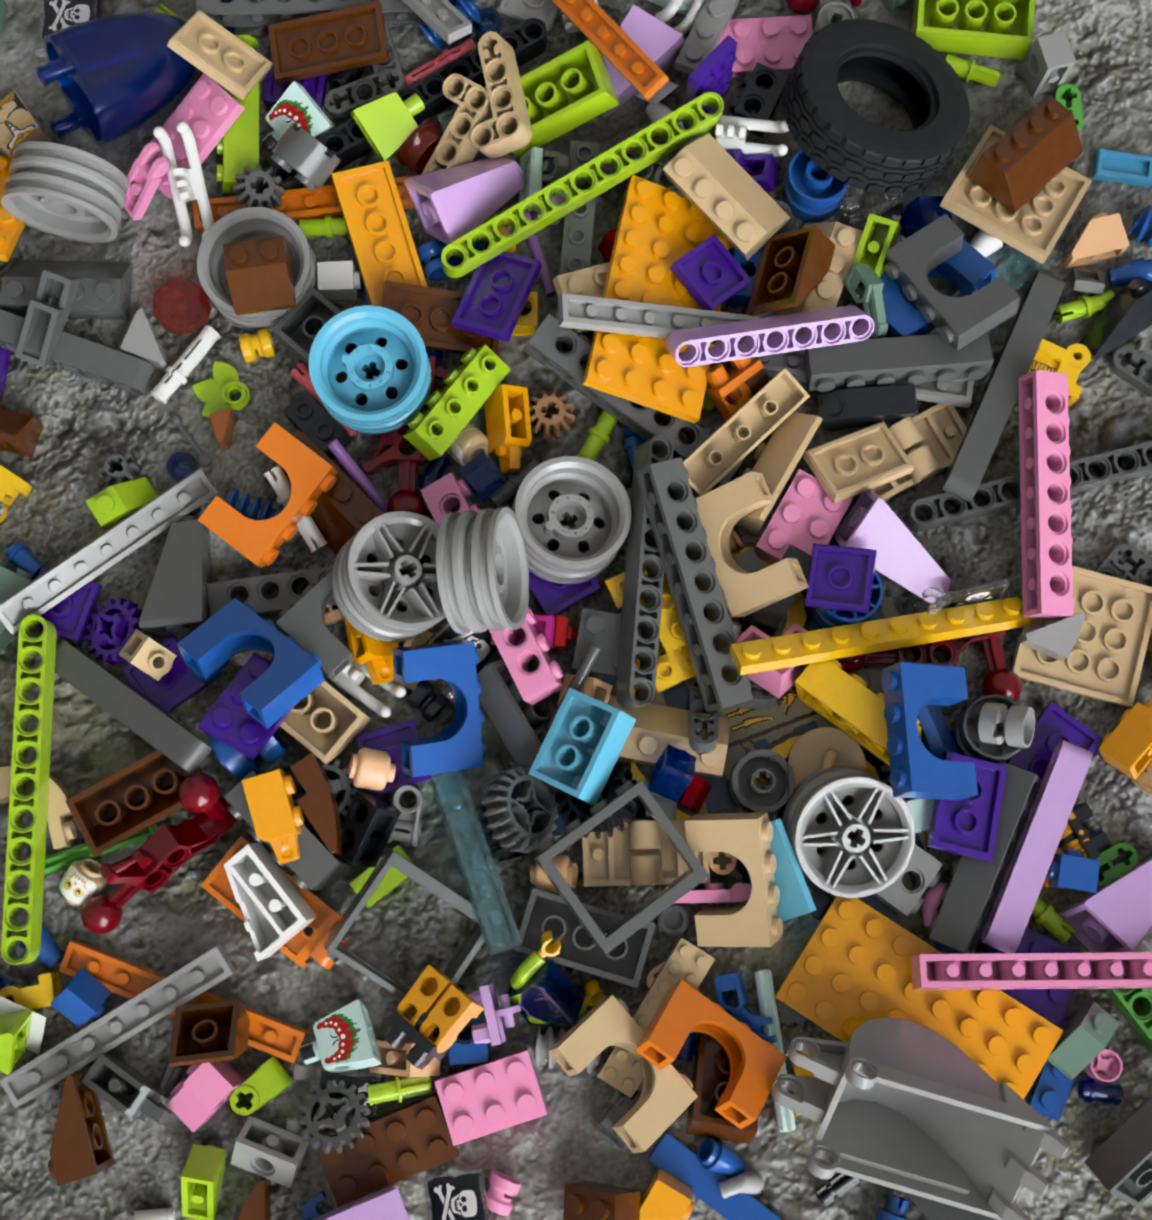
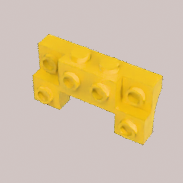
M642 566V571L647 576V570ZM665 570L659 647L663 655L658 657L655 687L657 694L696 676ZM625 572L606 580L604 583L612 596L617 612L622 610ZM640 595V602L645 606V601Z

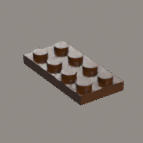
M380 1L268 25L274 76L278 84L390 61L383 7Z
M391 281L384 282L382 307L391 309L409 320L419 332L426 349L465 354L471 347L477 349L486 344L498 356V339L454 328L451 321L464 293ZM379 338L378 342H387V340Z
M436 1093L368 1120L370 1126L361 1127L360 1129L364 1135L363 1140L357 1137L352 1140L354 1143L353 1149L345 1144L342 1146V1154H338L335 1147H331L328 1155L324 1154L322 1144L316 1149L338 1207L459 1157V1150L457 1145L453 1146L446 1119Z

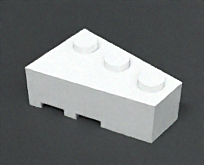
M259 842L247 844L223 864L235 900L240 904L245 919L246 931L250 933L256 950L254 954L257 962L270 957L317 918L311 907Z

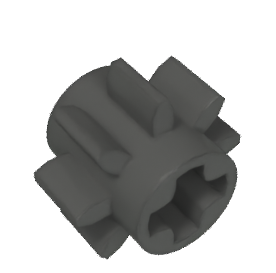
M115 449L114 455L102 457L105 462L104 467L100 468L99 472L107 476L105 482L111 486L115 482L118 484L135 480V471L140 470V467L136 463H131L134 457L129 452L123 457ZM117 467L123 468L121 472L115 471Z

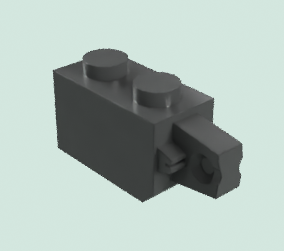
M100 1053L82 1080V1083L130 1118L139 1119L143 1122H148L151 1118L159 1124L167 1125L174 1115V1112L161 1103L165 1091L119 1057Z

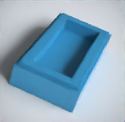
M1098 148L1095 152L1092 179L1150 188L1152 185V156Z

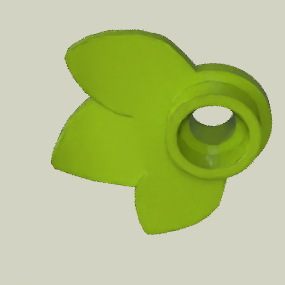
M214 362L213 379H207L192 386L197 397L206 403L202 410V416L209 418L210 414L228 408L234 411L241 410L249 404L251 399L250 390L246 384L240 382L237 370L224 362ZM234 393H241L240 399L236 401L231 400Z

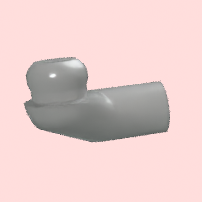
M752 1170L719 1182L718 1185L725 1199L738 1193L758 1194L763 1189L765 1182L759 1172Z

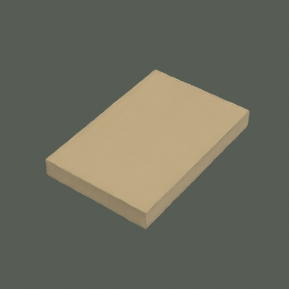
M198 10L170 38L167 45L168 48L242 101L264 78L273 65L271 61L201 10Z
M884 421L807 450L803 456L833 504L913 472L915 467Z

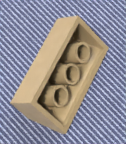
M709 133L685 146L663 168L666 177L746 260L750 259L791 219Z
M837 221L804 224L803 228L816 225L836 245L829 272L798 307L773 311L770 314L779 316L835 308L844 287L842 281L850 271L863 231ZM802 328L796 332V335L802 331Z
M793 412L770 433L772 436L767 444L761 442L753 457L758 461L753 469L747 467L743 475L751 471L763 473L774 502L745 515L735 524L736 526L757 537L811 443L823 418L816 415Z
M259 651L258 653L271 662L274 659V656L267 652ZM323 681L293 707L280 726L327 765L355 740V737L362 732L372 719L328 682Z
M610 695L608 705L636 719L617 760L720 779L723 776L729 740L730 718L718 716L719 735L717 746L714 751L701 754L692 750L689 745L688 710L653 703L633 709H625L618 704L616 696ZM695 712L699 717L706 718L711 716V714ZM701 729L700 736L702 740H706V729Z

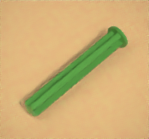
M157 823L96 857L148 840L158 830ZM86 842L45 856L44 875L67 868L76 860L84 858L93 859L96 857L93 856Z

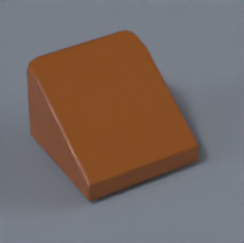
M231 408L210 414L209 417L216 441L224 450L229 449L236 423V415Z

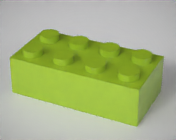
M913 0L911 33L924 40L938 52L1024 60L1033 43L1035 0Z
M589 40L520 77L532 127V138L526 146L512 153L520 158L534 146L539 148L620 105L603 55Z

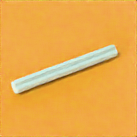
M768 969L757 970L754 972L760 1015L773 1018V1023L764 1024L762 1031L767 1036L776 1034L777 1042L772 1044L784 1055L772 972ZM785 1061L781 1067L778 1076L780 1074H787ZM781 1087L782 1090L790 1094V1089ZM773 1099L778 1130L780 1132L795 1130L796 1125L793 1111L778 1104Z

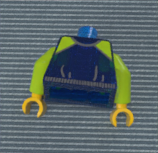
M546 931L541 935V948L538 951L534 950L519 965L510 979L511 986L509 991L505 994L509 995L511 1006L520 1004V1013L530 1024L557 1026L576 1024L578 1017L587 1011L586 1007L588 1005L594 1007L601 999L605 998L604 991L600 989L598 981L593 980L585 985L586 996H583L551 959L545 961L544 958L546 956H556L561 949L560 938L555 943L548 944L553 936L552 931Z

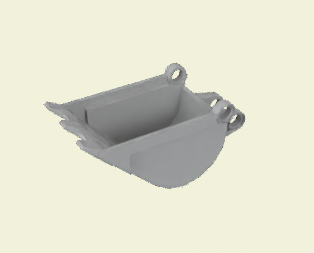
M890 1017L867 1020L853 1031L848 1043L802 1036L792 1039L786 1056L795 1065L814 1073L815 1077L786 1073L777 1076L771 1091L773 1099L778 1104L816 1121L813 1128V1147L806 1160L807 1169L815 1177L830 1179L834 1176L835 1172L998 1220H1030L1014 1201L1022 1185L1039 1196H1043L1050 1185L1033 1166L1038 1154L1043 1148L1048 1153L1062 1159L1070 1147L1053 1129V1126L1004 1081L999 1085L952 1042L938 1032L908 1020ZM796 1050L805 1052V1053L808 1054L810 1057L804 1056V1055L800 1054L799 1052H797ZM781 1087H786L792 1090L795 1094H789L782 1090ZM816 1158L826 1160L830 1166L819 1163Z

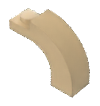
M11 766L0 767V804L9 802ZM50 775L47 822L53 849L64 850L75 846L74 839L77 838L74 822L72 820L69 821V816L73 815L65 802L73 797V795L60 780ZM29 780L25 784L24 791L27 796L32 794L35 789L33 780Z

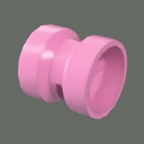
M1104 1049L1083 1071L1093 1079L1102 1082H1112L1120 1077L1123 1071V1063L1116 1052Z
M492 1171L489 1178L490 1187L488 1191L483 1193L485 1207L494 1213L509 1216L513 1207L512 1198L518 1194L522 1183L504 1173Z

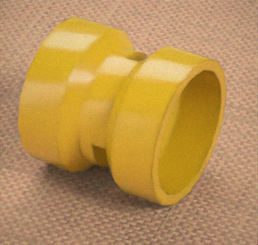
M268 327L259 329L256 334L244 333L238 335L240 347L247 364L255 362L258 357L270 358L276 356Z

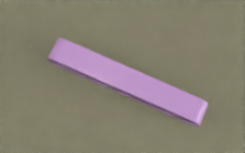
M848 305L677 330L668 336L665 346L667 352L679 365L692 367L863 341L873 333L874 321L860 308ZM858 320V323L853 327L854 322ZM831 323L830 327L824 331L826 326ZM802 328V331L796 335V332ZM774 332L773 336L767 340L768 335ZM746 335L744 341L738 344L739 339ZM717 340L716 344L708 349L710 343ZM688 344L686 350L679 353L680 348Z
M1062 739L1055 747L981 934V943L1004 953L1016 952L1085 779L1093 752Z

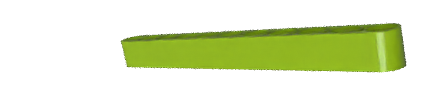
M706 92L448 244L441 253L443 271L451 278H459L712 129L719 122L723 112V99L715 92ZM706 106L711 107L716 113L712 115L706 114L702 108ZM685 121L691 128L687 130L681 129L677 123ZM660 136L664 138L666 143L656 144L651 138ZM636 151L641 157L633 160L626 153ZM603 166H611L616 172L607 175L601 171V168ZM586 181L591 187L581 190L577 188L575 183ZM555 195L561 196L565 199V202L561 205H555L550 201V198ZM532 210L536 211L540 217L536 220H529L524 214ZM507 225L512 227L514 232L511 235H502L498 230L502 226ZM480 240L487 242L489 246L483 251H478L473 247V244ZM451 256H459L463 259V262L458 266H451L447 263V260Z
M35 614L23 618L19 625L1 938V955L4 961L11 965L32 963L37 959L41 950L57 631L53 623ZM42 624V634L34 638L33 629L37 625ZM37 655H41V664L36 669H32V659ZM39 686V696L35 700H31L29 696L31 689ZM33 717H37L38 727L34 731L29 732L28 722ZM35 748L37 753L36 759L28 764L26 754L30 749ZM29 780H33L35 789L32 794L27 796L24 791L25 784ZM30 811L33 815V822L26 828L22 820L23 816ZM28 843L31 846L32 852L30 857L24 860L21 856V849ZM27 876L30 886L23 893L19 888V882L22 877ZM24 908L28 913V920L22 926L18 922L17 916L19 911ZM20 941L26 946V954L23 958H19L15 950Z

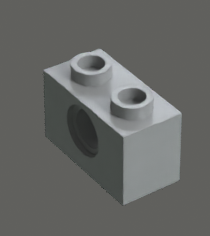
M1065 30L1056 33L1048 31L1039 35L1021 67L1032 98L1055 92L1058 87L1063 85L1076 63Z
M915 844L912 857L900 877L884 890L873 894V896L900 916H908L909 913L914 915L924 902V899L921 898L927 887L932 889L942 875L939 870L943 864ZM906 872L912 873L916 879V884L911 890L906 889L902 883L903 875Z
M249 1115L235 1141L230 1164L291 1188L303 1164L309 1140L306 1141L302 1136Z

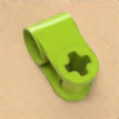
M273 1056L251 1074L252 1076L233 1091L230 1097V1106L238 1115L246 1116L253 1114L282 1093L294 1080L276 1057ZM242 1093L245 1095L252 1093L253 1098L250 1101L252 1107L250 1105L242 1106L241 1102L244 1099Z

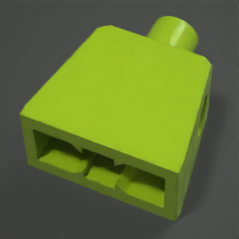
M395 91L356 108L350 112V115L382 162L388 159L419 129L413 117L424 110L425 106L416 93L402 101Z

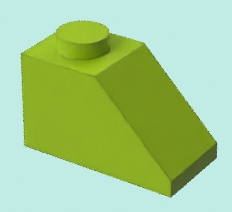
M869 213L851 268L853 265L869 264L880 278L885 270L886 251L897 244L902 229L901 224L898 221Z
M143 477L111 485L85 502L100 526L108 530L158 496L148 478Z
M29 1010L0 1015V1072L6 1075L12 1072L27 1051L32 1012Z
M192 1145L181 1175L182 1217L215 1220L225 1172V1149L217 1148L213 1145Z

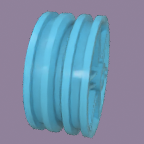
M363 305L344 310L333 316L322 326L314 338L310 349L309 375L316 393L330 415L336 421L354 431L380 434L396 430L406 425L416 413L420 412L429 396L432 372L424 342L413 324L404 316L391 309L381 306ZM379 338L387 340V344L384 347L376 345L375 342ZM351 344L356 345L357 348L350 354L346 353L347 346ZM405 360L408 363L407 368L399 370L397 366ZM373 370H377L379 376L374 375L373 379H369L367 373H373ZM338 373L347 376L345 382L338 383L336 381ZM388 389L398 391V396L395 399H390L386 396V391ZM366 395L368 398L367 403L363 406L358 405L356 401Z

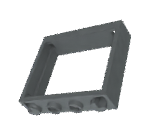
M629 780L614 790L617 794L616 797L608 803L605 799L596 803L589 809L591 813L589 817L582 822L579 818L570 822L563 828L566 834L556 841L551 837L537 848L539 854L533 857L599 951L605 955L709 877V874L642 781L632 784ZM638 796L689 867V870L603 934L551 859Z
M389 847L323 945L326 951L329 952L327 957L333 960L335 964L343 967L347 963L356 969L353 974L367 984L373 980L382 986L379 990L382 994L396 1001L398 997L403 1000L410 989L340 944V941L391 866L476 922L443 971L455 984L498 921Z

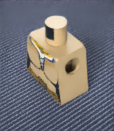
M14 90L0 101V154L12 159L14 149L20 143L46 141L47 137Z

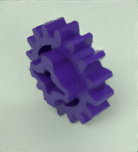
M117 597L116 600L108 598L106 606L102 604L97 605L99 611L97 615L90 614L93 622L85 627L90 630V634L85 637V641L92 644L87 650L95 653L94 658L112 665H115L116 662L124 664L126 660L118 654L136 629L142 632V629L139 628L142 610L138 609L137 603Z

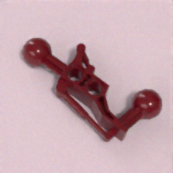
M387 342L376 343V345H379L381 347H384L387 344ZM430 356L429 360L432 372L429 396L437 390V379L443 380L450 372V370L438 368L435 356ZM403 360L397 368L404 370L407 368L408 363ZM373 370V373H369L372 377L374 375L377 377L379 376L377 370ZM426 404L420 410L421 413L427 408ZM404 425L394 430V434L382 435L379 448L374 451L369 460L364 461L362 467L366 474L373 475L384 467L399 466L398 492L389 499L387 513L408 511L424 516V501L416 493L417 466H423V464L435 461L438 458L429 461L417 449L411 455H403L401 453L403 446L411 444L403 437L410 428ZM386 447H391V448H389L387 451H385V452L383 453V451H384V449H385Z
M1006 630L836 659L843 666L841 670L851 674L862 669L865 664L894 665L898 662H908L903 657V649L906 648L913 651L915 655V661L909 663L929 664L934 662L936 665H943L950 661L956 667L958 654L968 645L982 643L988 673L982 682V693L984 696L998 694L1016 701L1021 693V681L1018 675L1007 669L1000 638L1007 635ZM934 649H939L945 654L944 663H940L934 658Z
M194 773L186 777L180 784L178 791L180 803L187 811L199 813L196 817L177 825L163 824L132 855L113 864H103L99 868V872L107 884L119 885L109 895L96 894L92 896L82 907L81 919L83 926L91 933L107 934L114 930L122 918L121 907L140 889L153 894L158 888L165 887L169 883V878L183 864L201 850L214 844L237 821L226 808L228 804L222 796L219 798L220 791L214 778L205 773Z

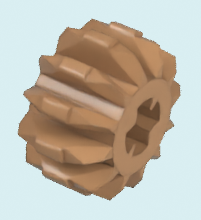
M542 389L540 391L541 399L535 396L530 398L532 406H529L531 426H534L532 431L534 435H538L543 431L544 440H548L550 433H554L555 438L559 440L561 438L560 430L566 433L571 431L568 423H574L576 420V416L572 414L575 410V405L567 403V394H563L558 398L557 390L553 389L551 396H547L546 391ZM549 411H555L552 419L546 418Z

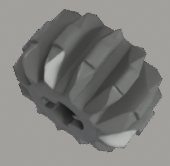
M260 163L256 165L255 171L247 165L244 168V174L238 173L235 178L237 184L233 185V192L238 194L235 200L236 203H246L245 208L265 207L273 209V206L280 207L282 202L280 196H283L285 191L283 187L279 186L282 181L281 177H271L273 173L272 167L264 172ZM255 187H261V192L263 193H256Z

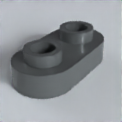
M543 151L542 182L553 183L570 173L571 163L566 154L556 151Z

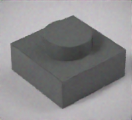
M1072 268L1070 281L1073 290L1082 295L1103 294L1106 283L1102 271Z

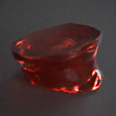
M428 119L410 134L398 150L397 161L401 166L411 167L417 175H422L425 166L443 136L438 130V123Z
M169 280L153 296V316L171 334L183 335L203 329L212 310L202 286L189 280Z

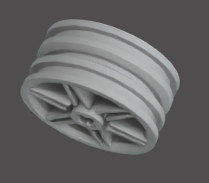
M28 141L20 143L15 147L12 155L13 160L9 167L10 176L6 179L5 191L1 198V205L7 213L38 231L71 241L106 243L117 237L118 225L122 217L121 209L125 205L126 194L129 189L127 177L117 167L89 152L53 142Z
M247 207L233 211L220 218L205 234L197 255L198 277L208 297L226 320L234 326L252 333H257L259 329L267 327L269 332L273 333L272 329L292 308L236 315L225 274L223 244L284 235L293 253V262H295L296 304L312 286L317 290L318 261L303 231L290 217L270 208Z
M578 456L552 458L533 468L520 484L511 508L521 526L529 571L546 581L557 584L586 582L604 572L610 566L625 541L630 529L632 516L630 500L620 480L609 469L598 462ZM550 492H557L559 497L552 500L548 494ZM579 494L587 495L589 497V501H587L584 497L579 496ZM532 518H536L541 524H535ZM601 520L604 527L599 529L595 527L594 522ZM557 541L558 549L555 551L549 550L547 545ZM578 546L581 547V548H583V549H585V550H587L588 552H587V553H582V552H580L579 549H578Z
M499 507L496 510L492 508L482 509L479 513L474 510L463 511L462 513H447L440 523L437 535L436 574L441 604L449 625L458 634H467L471 631L481 633L485 632L488 628L491 631H502L505 628L507 630L521 628L528 608L529 568L523 533L515 513L509 507Z
M388 512L370 520L344 544L333 565L332 591L339 610L354 628L376 640L401 642L421 635L446 618L440 600L436 574V543L440 527L438 523L414 512ZM396 540L401 541V543H402V548L400 547V545L398 544V542H397ZM369 554L373 555L376 558V562L368 563L367 556ZM422 556H426L430 564L423 563L421 565L419 560ZM369 586H372L374 593L377 595L376 597L370 594ZM426 587L429 588V589L432 591V595H431V596H430L428 590L426 589ZM402 603L406 607V611H398L396 604Z
M834 766L813 773L795 788L783 812L782 823L800 869L819 888L833 895L846 898H860L878 893L900 877L912 857L915 845V824L908 805L903 798L893 797L890 786L862 769L850 766ZM847 795H852L853 797L850 805L842 804V799ZM877 809H879L881 811V816L878 819L873 820L877 812ZM821 812H824L825 815L823 816L821 823H817V815ZM850 831L856 832L854 838L847 837ZM870 843H882V847L879 851H872ZM827 846L826 853L818 855L817 847ZM854 859V867L852 869H846L850 864L851 860Z

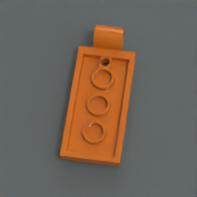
M240 836L200 886L245 922L240 904L235 900L223 865L247 844H251L244 836ZM277 864L317 915L316 919L279 950L302 968L307 965L308 962L306 960L311 956L324 968L330 970L335 962L327 957L329 952L326 951L323 944L333 931L332 927L337 921L339 922L342 915L311 890H303L292 879V875ZM307 927H311L313 930L310 936L305 933ZM342 938L340 944L347 948L349 943Z

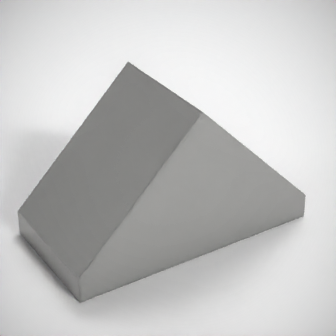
M143 308L138 309L120 349L123 353L145 360L156 369L165 371L170 365L151 320Z
M1081 612L1017 637L1020 644L1059 661L1067 659L1071 654L1085 620L1084 613Z

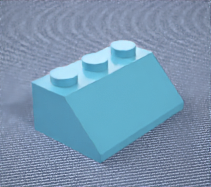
M569 687L528 774L578 799L595 805L636 719L613 706Z
M779 818L771 821L773 825L771 851L772 854H775L777 861L774 880L775 885L779 887L780 901L777 905L778 917H781L782 921H786L816 910L782 820Z

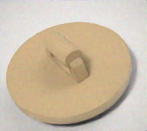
M832 727L816 728L803 734L793 745L788 757V763L795 775V788L808 776L829 767L850 766L866 771L865 756L860 745L841 730ZM852 795L845 796L842 802L852 797Z

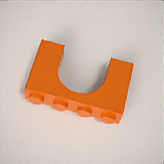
M275 422L255 447L281 466L288 474L291 482V495L286 507L278 515L270 519L253 520L245 517L223 499L216 496L198 518V521L262 569L265 565L269 566L275 561L280 552L278 548L285 540L289 541L298 531L299 527L297 524L304 515L308 517L315 510L318 504L317 498L323 491L328 492L337 480L335 475L338 473L331 464Z
M681 979L667 991L635 1051L662 1070L676 1059L689 1033L701 1032L716 1039L728 1055L730 1078L714 1110L739 1129H743L757 1120L786 1056L779 1052L775 1045L763 1040L752 1032L748 1025L728 1014L720 1004L712 1002L701 994L697 987Z

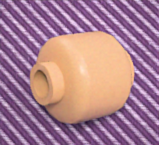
M364 747L357 754H352L349 762L348 778L352 779L353 785L357 788L382 791L387 782H393L396 764L391 763V757L388 752Z
M556 855L551 859L552 863L570 888H576L578 882L577 864L572 863L568 855ZM538 863L532 865L530 869L531 883L535 884L539 890L560 896Z

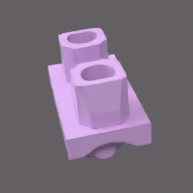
M494 983L479 987V990L468 994L484 1008L486 1017L485 1023L471 1026L474 1043L491 1042V1045L495 1046L507 1041L501 1016L504 1017L506 1028L514 1027L513 1013L521 1011L520 1004L511 1006L509 995L504 994L499 996L501 1008H499Z

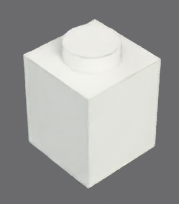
M353 261L317 262V290L329 301L357 300V289H362V277L360 271H356Z

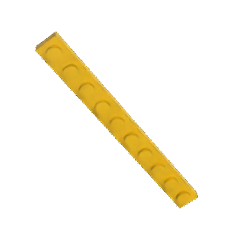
M1017 596L731 644L730 655L739 674L746 675L1029 626L1032 618L1023 617L1022 601Z

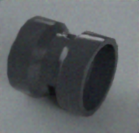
M426 680L411 693L406 702L413 709L418 708L422 712V717L430 723L440 715L450 700L443 694L435 692L434 686Z

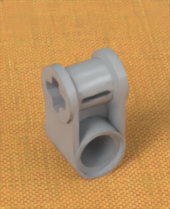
M407 785L400 787L395 792L393 805L401 811V814L387 843L395 840L411 843L412 847L418 846L425 797L419 788ZM407 791H413L417 796V803L411 809L405 808L401 800L403 794ZM397 829L410 830V833L400 832Z

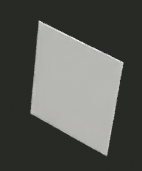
M668 81L648 101L640 93L635 96L656 105L679 85Z

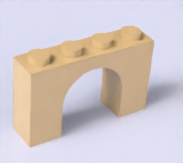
M751 471L696 498L698 504L697 511L701 524L707 534L706 541L710 554L715 561V571L719 585L724 591L727 612L732 617H745L809 588L796 558H785L762 570L750 573L742 569L732 557L729 543L735 524L745 515L774 502L763 473Z
M768 812L695 814L684 821L686 841L692 852H724L733 855L744 864L749 872L752 883L751 896L746 905L740 907H705L694 915L698 947H772L781 939L783 921L781 917H778L777 905L780 901L779 887L775 885L774 880L777 861L775 854H772L771 851L773 825L768 821Z
M610 995L601 999L548 1052L568 1076L579 1074L608 1046L621 1047L633 1054L642 1068L644 1077L643 1091L636 1104L612 1129L633 1154L645 1152L698 1095L693 1091V1084L688 1077L678 1073L671 1063L660 1070L635 1051L646 1031V1027L639 1022L636 1023L629 1015V1008L623 1000Z

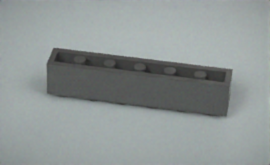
M986 332L958 351H956L951 343H945L939 334L866 339L858 342L806 349L803 361L808 391L828 392L832 389L880 387L893 384L908 383L917 385L932 381L945 383L967 378L979 380L983 377H988L994 359L988 332Z
M1001 761L999 764L1007 766L993 861H984L959 855L953 865L952 872L954 877L950 885H946L942 892L941 903L943 904L938 915L935 914L929 925V932H931L929 938L962 954H974L1042 783L1037 774Z

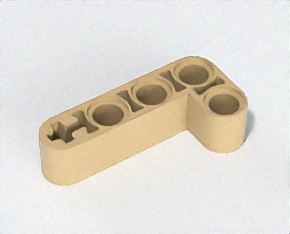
M490 31L486 32L479 39L478 52L493 118L474 126L470 133V142L472 146L485 156L495 159L526 146L532 138V127L514 49L497 32Z
M451 74L444 80L442 86L443 94L458 105V108L422 174L472 162L479 150L472 146L470 142L471 130L477 124L493 118L487 90L461 74Z

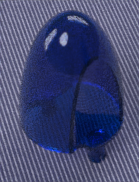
M124 13L81 22L44 36V48L49 63L36 67V73L44 86L57 81L72 110L69 114L49 121L56 137L60 139L81 128L89 136H93L97 145L103 147L138 128L165 108L184 89L197 69L167 47L170 38L186 21L163 13Z

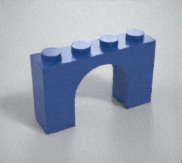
M963 239L962 251L938 265L928 276L946 279L967 296L995 280L996 266ZM884 270L880 279L884 283L882 295L886 321L888 323L886 337L927 335L928 322L920 312L905 300L901 294L903 291L902 286L897 280H891ZM857 303V307L864 311L863 303Z
M236 598L177 643L184 662L204 679L239 653L259 650L273 655L274 659L270 667L239 693L246 712L266 729L271 727L325 681L321 670L322 662L312 651L307 653L301 648L295 638L290 635L286 637L280 632L275 623L269 619L265 621L250 604L244 605Z
M462 639L392 648L395 680L411 683L442 679L451 687L456 700L454 717L444 731L432 737L400 742L402 773L414 778L484 766L483 757L486 755V746L481 736V726L484 723L482 710L479 708L481 683L477 677L476 665L479 662V653L474 642Z
M898 662L882 669L881 685L884 691V718L887 725V750L890 758V783L892 785L893 797L959 801L978 795L975 762L946 761L935 757L925 748L917 730V717L923 704L951 706L968 699L965 668Z

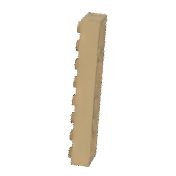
M786 368L779 371L683 460V464L689 473V484L695 498L706 494L810 397Z
M679 936L666 957L665 963L660 971L657 972L654 981L649 989L646 990L631 1017L636 1023H641L647 1029L667 991L681 979L698 989L715 958ZM612 1046L596 1073L598 1078L632 1098L644 1078L642 1068L633 1054L617 1046Z

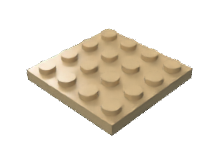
M990 124L939 206L1039 263L1044 264L1092 180L1066 167L1015 214L1011 213L969 178L981 155L1006 134V132Z
M1072 566L1074 571L1072 577L1073 616L1083 612L1085 620L1069 658L1059 661L1022 645L1018 641L1011 671L1023 680L1122 707L1133 708L1152 629V587ZM1032 618L1029 626L1021 627L1019 637L1066 618L1057 620Z

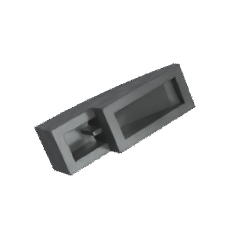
M43 269L35 299H30L15 354L16 358L43 368L46 367L68 319L81 279L55 269Z

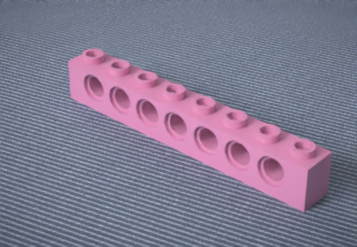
M1034 370L1018 378L1022 605L1024 618L1057 620L1073 616L1074 607L1072 585L1074 572L1072 567L1073 538L1071 536L1072 507L1070 503L1071 476L1069 462L1071 452L1069 446L1070 418L1068 416L1069 388L1067 374L1043 370Z
M453 473L445 475L420 490L435 522L439 525L443 517L451 512L456 504H460L458 511L460 513L468 510H474L479 513L481 510L476 503L472 504L469 498L472 491L465 479L459 480ZM528 607L525 621L521 628L517 630H507L505 628L502 631H491L488 628L523 700L534 705L564 688L560 679L564 674L557 661H551L547 653L550 650V646L544 635L537 633L534 627L537 620ZM520 632H525L526 636L523 643L515 645L516 636ZM538 658V668L533 672H529L528 665L530 661Z
M1152 952L918 954L911 957L913 990L1152 988Z

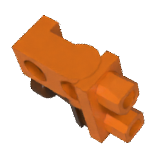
M745 358L732 360L730 363L733 369L729 372H726L722 364L713 365L705 372L710 384L706 391L712 397L716 408L720 411L725 421L769 381V377L764 371V365L760 359Z

